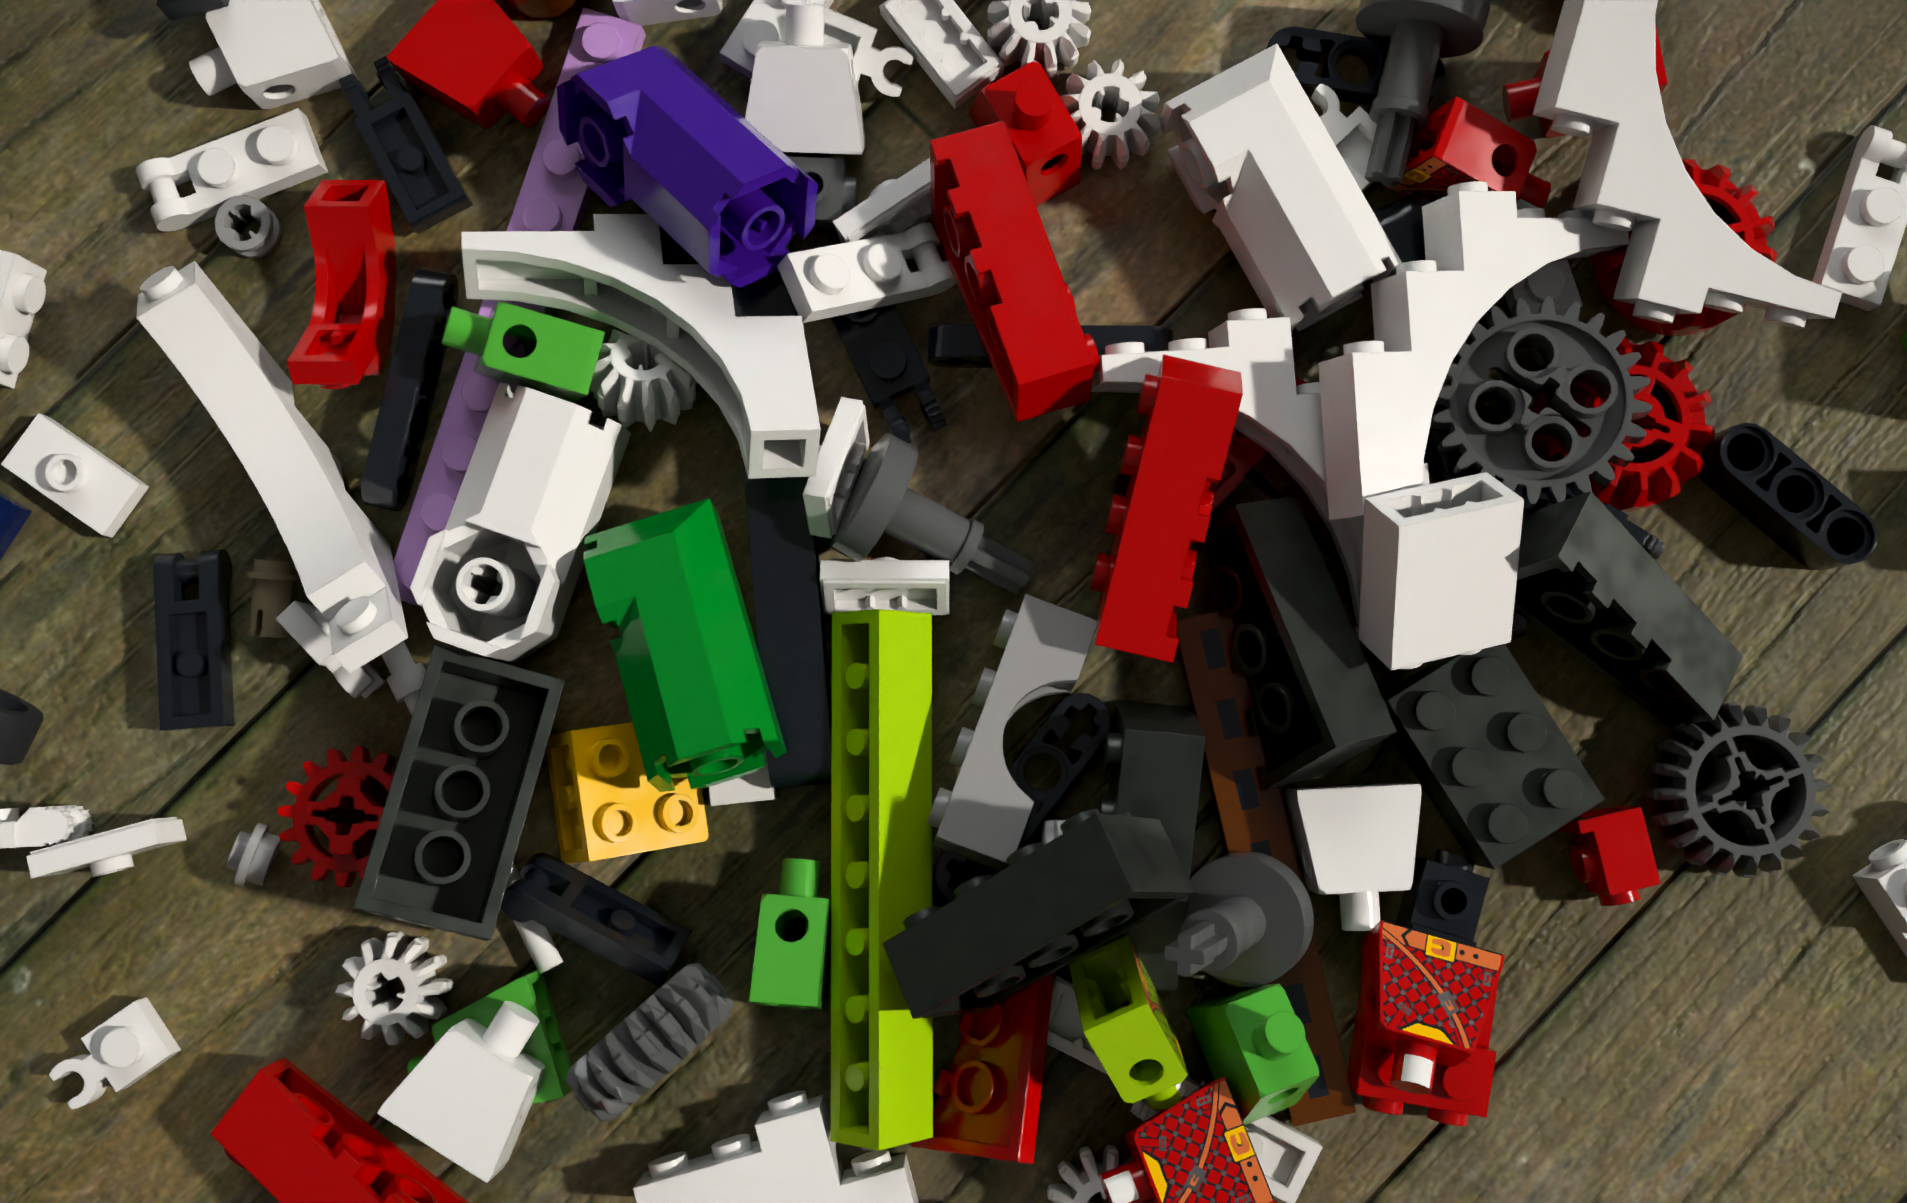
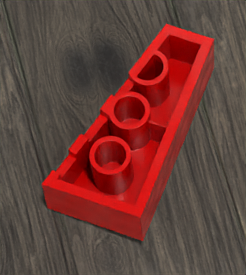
M1005 121L930 140L931 223L938 235L940 246L949 263L952 274L1016 422L1090 401L1093 373L1098 372L1100 369L1097 347L1089 333L1083 334L1076 315L1072 293L1063 280Z
M1163 354L1158 375L1145 374L1136 413L1147 415L1141 437L1133 435L1128 437L1120 474L1130 476L1125 497L1113 495L1105 526V533L1115 535L1110 555L1098 552L1090 583V590L1100 592L1095 645L1173 663L1179 642L1177 637V606L1188 607L1194 584L1192 578L1197 557V551L1192 550L1194 542L1200 544L1205 542L1214 500V492L1209 491L1211 482L1219 483L1223 473L1243 396L1241 372Z
M286 1058L261 1068L210 1133L224 1147L227 1157L238 1166L249 1171L280 1203H469Z

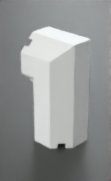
M1278 44L1263 50L1164 103L1159 119L1163 135L1175 130L1179 144L1168 150L1172 165L1195 206L1203 214L1214 208L1217 210L1212 222L1220 228L1270 318L1290 317L1291 332L1295 327L1298 331L1306 329L1362 298L1361 292L1364 290L1362 283L1370 279L1375 283L1395 275L1396 265L1401 264L1402 261Z
M499 382L445 530L428 538L410 586L417 604L421 605L429 620L426 623L434 639L485 657L518 663L557 638L584 565V552L588 551V548L584 545V539L586 536L596 532L631 433L622 424L607 418L604 427L590 423L592 411L580 405L528 387L517 386L515 390L509 384Z

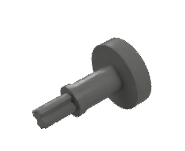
M1489 0L1360 1L1356 17L1359 31L1366 38L1390 42L1377 98L1372 101L1369 113L1370 119L1377 124L1365 173L1367 181L1381 182L1385 187H1396L1397 182L1403 181L1414 131L1423 129L1427 124L1429 115L1427 106L1438 59L1462 56L1476 50L1481 45L1490 12Z
M890 433L884 434L862 463L835 535L833 534L832 539H827V546L856 562H860L872 550L881 535L885 533L935 560H949V571L956 575L966 568L1016 595L1020 587L1024 588L1030 578L1028 574L1034 562L984 536V524L973 518L966 519L908 488L917 463L918 449Z
M1252 851L1234 852L1222 856L1200 868L1189 880L1194 893L1187 898L1185 920L1181 925L1178 939L1165 946L1164 956L1167 961L1177 962V975L1183 977L1192 976L1201 970L1221 982L1239 987H1256L1270 983L1293 968L1301 960L1309 947L1314 927V914L1310 897L1297 875L1285 864L1271 856Z

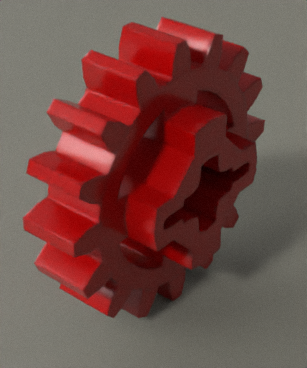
M355 746L351 753L350 761L347 760L342 750L332 748L327 750L328 766L323 767L317 762L309 760L303 764L305 773L309 777L305 784L288 781L285 786L286 789L297 798L294 805L278 807L277 814L286 818H292L293 827L279 834L280 841L298 842L300 848L290 859L294 865L315 862L311 879L325 881L332 875L333 871H336L335 880L337 887H352L357 872L360 878H363L369 856L364 857V855H368L369 843L375 839L385 807L384 803L375 794L377 782H373V778L377 779L389 792L395 772H390L394 756L381 752L370 764L369 748ZM338 779L337 789L321 802H316L325 787ZM355 808L365 811V814L377 815L378 820H364L363 824L356 823L351 825L343 823L342 819L330 818L329 814L331 812L343 813L344 810ZM313 825H318L330 840L329 852L321 846L316 838Z

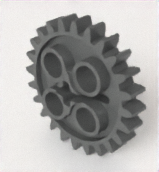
M1546 296L1538 312L1531 314L1525 299L1518 298L1513 306L1510 319L1497 306L1492 307L1487 315L1489 329L1487 330L1481 324L1476 323L1467 337L1469 344L1464 343L1453 359L1456 364L1451 363L1444 381L1449 386H1442L1436 401V405L1444 406L1446 410L1437 413L1431 419L1430 428L1450 430V434L1438 446L1439 452L1459 450L1462 455L1452 472L1457 475L1472 467L1479 473L1487 472L1513 492L1514 490L1521 491L1522 498L1524 499V508L1529 510L1536 504L1541 492L1546 493L1549 503L1553 505L1565 500L1567 487L1575 496L1592 491L1589 477L1604 487L1611 483L1616 477L1609 463L1626 467L1634 459V455L1622 443L1638 444L1647 434L1643 428L1632 423L1631 420L1644 418L1652 411L1651 404L1634 399V395L1643 391L1651 383L1650 378L1630 376L1628 372L1642 357L1640 352L1620 356L1616 350L1626 335L1624 330L1615 332L1605 338L1599 333L1605 318L1603 313L1597 314L1585 324L1578 321L1580 314L1579 302L1574 301L1563 316L1555 314L1553 299L1550 296ZM1520 347L1536 349L1545 361V369L1528 371L1521 368L1514 358V350ZM1497 370L1506 382L1491 379L1488 371ZM1585 382L1592 385L1600 396V406L1585 408L1576 403L1570 393V384ZM1539 392L1544 394L1549 400L1545 408L1539 414H1536L1528 406L1532 398ZM1484 398L1499 401L1507 411V422L1500 425H1491L1484 422L1476 412V402ZM1571 424L1585 427L1589 432L1588 437L1579 436ZM1538 434H1548L1560 442L1562 447V459L1553 462L1539 458L1532 448V437Z

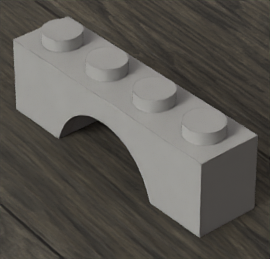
M1025 594L1019 613L1006 609L993 644L1005 649L998 670L994 671L986 667L984 668L971 703L983 708L975 731L962 727L949 762L952 765L961 767L953 791L940 787L927 821V825L938 828L933 846L1000 871L1009 867L1006 859L1010 854L1017 851L1034 802L1017 786L1005 764L1002 747L1005 725L1015 712L1035 699L1048 695L1071 693L1085 661L1097 627V620Z

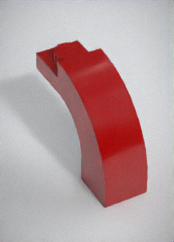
M321 180L303 206L315 261L316 286L314 307L309 325L288 358L287 365L292 384L318 385L321 388L332 390L345 388L350 385H358L363 375H380L384 368L391 344L395 318L396 251L385 180Z

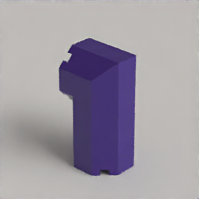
M655 45L578 73L571 77V80L557 86L560 132L567 146L578 142L585 159L575 163L581 179L610 208L633 199L708 273L718 278L720 274L729 283L739 288L779 271L778 264L786 254L791 253L785 246L794 234L797 233L804 240L815 226L818 184L665 47Z

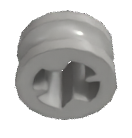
M247 195L234 196L225 201L217 211L215 231L220 241L239 255L251 259L262 258L272 253L278 246L282 236L281 222L277 214L257 198ZM251 214L252 217L261 223L257 234L249 231L251 239L246 240L245 237L236 232V229L241 220L247 224L246 216Z

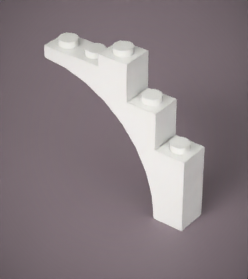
M1564 0L1533 115L1553 120L1552 130L1570 136L1591 137L1593 130H1595L1573 208L1595 213L1592 221L1595 225L1620 231H1632L1613 300L1635 305L1632 316L1666 324L1673 323L1675 314H1701L1703 306L1724 312L1742 313L1744 305L1766 310L1763 318L1765 322L1804 329L1807 319H1834L1842 292L1795 276L1753 250L1715 214L1686 171L1666 123L1656 74L1655 14L1658 0Z
M1482 181L1464 182L1449 186L1447 188L1448 196L1422 206L1426 260L1396 265V275L1371 284L1375 341L1343 345L1344 355L1318 363L1329 520L1364 519L1365 498L1423 486L1424 455L1433 409L1450 365L1477 321L1509 288L1547 263L1587 258L1629 244L1628 231L1614 230L1592 223L1595 213L1580 209L1559 214V218H1545V209L1543 208L1517 210L1516 191H1488V183Z
M593 214L594 231L461 232L466 299L519 301L557 308L621 329L654 346L690 373L718 404L738 440L748 479L816 476L821 428L802 316L736 317L731 283L719 274L718 278L708 273L700 264H663L659 224L648 214Z
M1264 308L1232 311L1228 313V321L1208 332L1209 348H1207L1206 338H1187L1171 341L1168 343V351L1145 352L1143 342H1124L1106 346V355L1099 356L1100 369L1098 372L1093 373L1091 391L1140 393L1145 374L1158 375L1163 354L1241 372L1243 396L1234 428L1269 452L1304 489L1331 533L1348 577L1356 625H1359L1364 519L1329 520L1320 382L1296 386L1290 317L1267 318V310ZM1425 463L1423 465V485L1430 484L1428 463Z
M805 1091L787 1093L767 1102L769 1110L762 1112L755 1124L758 1136L757 1141L751 1142L749 1134H740L714 1143L711 1146L712 1154L688 1160L686 1152H676L662 1156L648 1163L649 1171L641 1176L633 1188L637 1203H919L906 1153L890 1157L888 1149L875 1150L854 1158L851 1161L853 1168L844 1170L837 1143L830 1141L831 1121L824 1095L807 1099Z

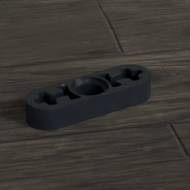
M1290 26L1277 31L1269 40L1266 49L1278 44L1283 54L1286 48L1297 50V59L1303 62H1300L1297 70L1293 72L1306 95L1312 96L1315 88L1319 84H1324L1336 93L1339 101L1371 106L1372 101L1377 98L1379 87L1376 83L1382 74L1383 62L1386 60L1390 42ZM1321 52H1327L1329 55L1323 64L1321 77H1317L1315 73L1319 64L1316 61ZM1345 55H1354L1361 58L1367 65L1368 79L1359 84L1345 82L1336 71V61ZM1440 58L1438 59L1428 105L1444 83L1445 69Z

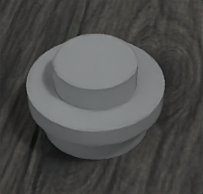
M258 823L252 834L241 831L237 836L226 865L227 869L237 871L234 885L245 888L247 883L250 882L264 886L282 842L279 836L268 833V825Z

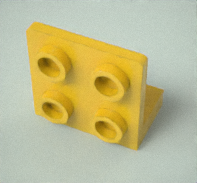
M633 722L571 730L549 736L546 754L561 861L565 862V864L602 860L699 843L708 839L709 833L702 788L691 789L688 777L672 778L675 791L659 792L647 781Z

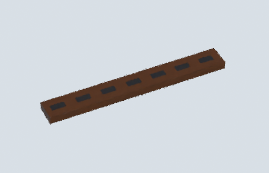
M1220 611L1177 620V637L1179 638L1177 648L1191 707L1206 736L1203 759L1226 855L1234 852L1252 851L1271 856L1289 867L1301 881L1279 787L1262 790L1257 768L1267 766L1260 735L1250 737L1244 711L1254 709L1246 673L1244 671L1235 673L1229 648H1233V636L1235 633L1232 616L1221 614ZM1313 932L1309 947L1301 960L1281 977L1265 984L1279 983L1285 990L1295 1015L1303 1023L1305 1038L1319 1068V1077L1296 1105L1286 1108L1289 1123L1293 1127L1356 1113Z

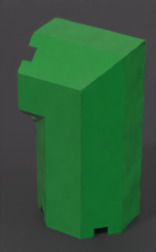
M710 498L586 536L584 545L588 548V551L584 552L583 560L596 610L602 624L610 622L611 626L614 629L619 628L621 637L609 640L617 660L647 781L659 792L675 791L672 778L688 777L691 789L707 788L757 772L766 766L762 753L768 749L776 759L786 753L721 519Z

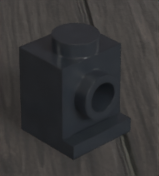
M1437 849L1434 861L1415 857L1413 884L1410 890L1404 891L1396 924L1476 947L1477 943L1473 940L1490 878L1473 873L1476 860ZM1454 888L1457 894L1451 912H1446L1441 906V897L1446 890Z

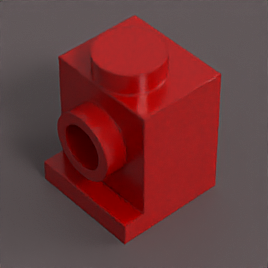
M1614 805L1584 812L1559 828L1561 832L1573 833L1575 845L1570 847V859L1574 873L1581 883L1586 884L1587 891L1598 893L1601 906H1615L1637 901L1640 899L1638 889L1661 884L1641 807Z

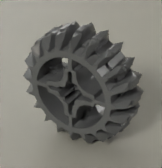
M1722 703L1714 721L1686 725L1681 723L1672 727L1677 741L1661 739L1659 743L1655 744L1660 753L1667 758L1666 762L1650 763L1646 767L1650 774L1661 777L1660 788L1652 787L1644 793L1649 800L1662 801L1663 808L1656 811L1650 820L1655 825H1673L1664 842L1672 848L1686 846L1683 859L1690 864L1699 866L1707 862V869L1710 873L1725 876L1732 870L1738 877L1751 878L1754 875L1756 876L1758 868L1763 872L1769 873L1782 870L1781 857L1797 860L1799 857L1804 856L1797 838L1813 841L1815 838L1821 837L1815 827L1809 823L1811 816L1824 817L1830 813L1825 806L1815 803L1816 792H1823L1832 785L1826 780L1814 779L1812 772L1826 759L1818 754L1802 753L1811 736L1806 735L1804 732L1789 733L1791 719L1784 715H1771L1768 718L1767 708L1763 706L1747 705L1742 711L1741 706H1738L1737 703ZM1732 737H1737L1753 745L1763 754L1770 765L1767 767L1753 766L1747 758L1745 751H1737ZM1702 763L1704 770L1703 780L1695 788L1697 773ZM1739 779L1753 780L1741 785V789L1733 793L1734 800L1721 799L1731 795L1732 791L1740 786ZM1776 794L1775 805L1771 813V802ZM1707 812L1721 813L1728 826L1737 829L1741 840L1730 842L1711 829L1702 814Z
M700 963L687 964L569 1068L565 1081L575 1093L573 1097L585 1111L589 1110L600 1122L614 1120L669 1073L731 1014L733 1002L723 991L725 987L713 973L709 975Z

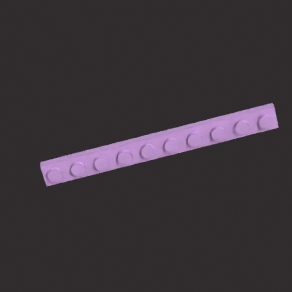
M583 7L507 231H580L593 190L581 179L575 165L576 162L585 159L578 142L567 146L560 132L557 86L571 80L570 78L578 73L640 51L646 37L642 25ZM483 300L478 315L489 318L491 310L498 301L550 316L553 308L519 301ZM512 335L504 336L503 346L506 352L511 356L524 358L525 348L521 340ZM465 352L394 558L401 601L420 607L422 606L417 604L410 589L428 538L445 530L499 382L504 383L475 373L474 368L478 355Z

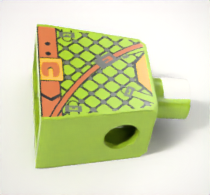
M1129 935L1091 951L1070 963L1069 967L1083 1033L1123 1101L1133 1104L1146 1098L1149 1106L1156 1110L1167 1109L1178 1103L1185 1093L1183 1081L1188 1076L1171 1019ZM1129 1002L1130 1005L1117 1010L1122 1003Z

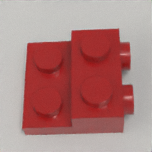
M1361 980L1347 1075L1351 1090L1357 1095L1364 1096L1363 1106L1374 1111L1394 1115H1402L1404 1103L1428 1107L1427 1118L1454 1126H1467L1468 1115L1487 1118L1497 1053L1489 1048L1498 983L1473 1054L1455 1067L1436 1064L1432 1092L1430 1094H1414L1399 1090L1390 1085L1395 1052L1367 1044L1363 1041Z

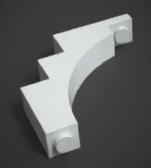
M194 261L179 271L174 266H168L154 273L140 287L142 293L138 294L136 318L185 378L240 459L279 529L298 571L306 596L329 621L333 656L350 674L408 638L391 546L345 490L340 461L295 407L292 381L198 264Z

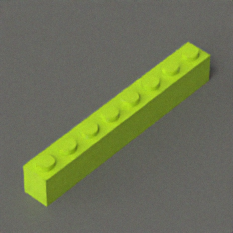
M884 609L832 612L830 1141L877 1151L933 1138V1017L912 1018L883 946L885 941L905 930L903 921L907 917L922 909L932 907V826L927 825L932 810V613Z

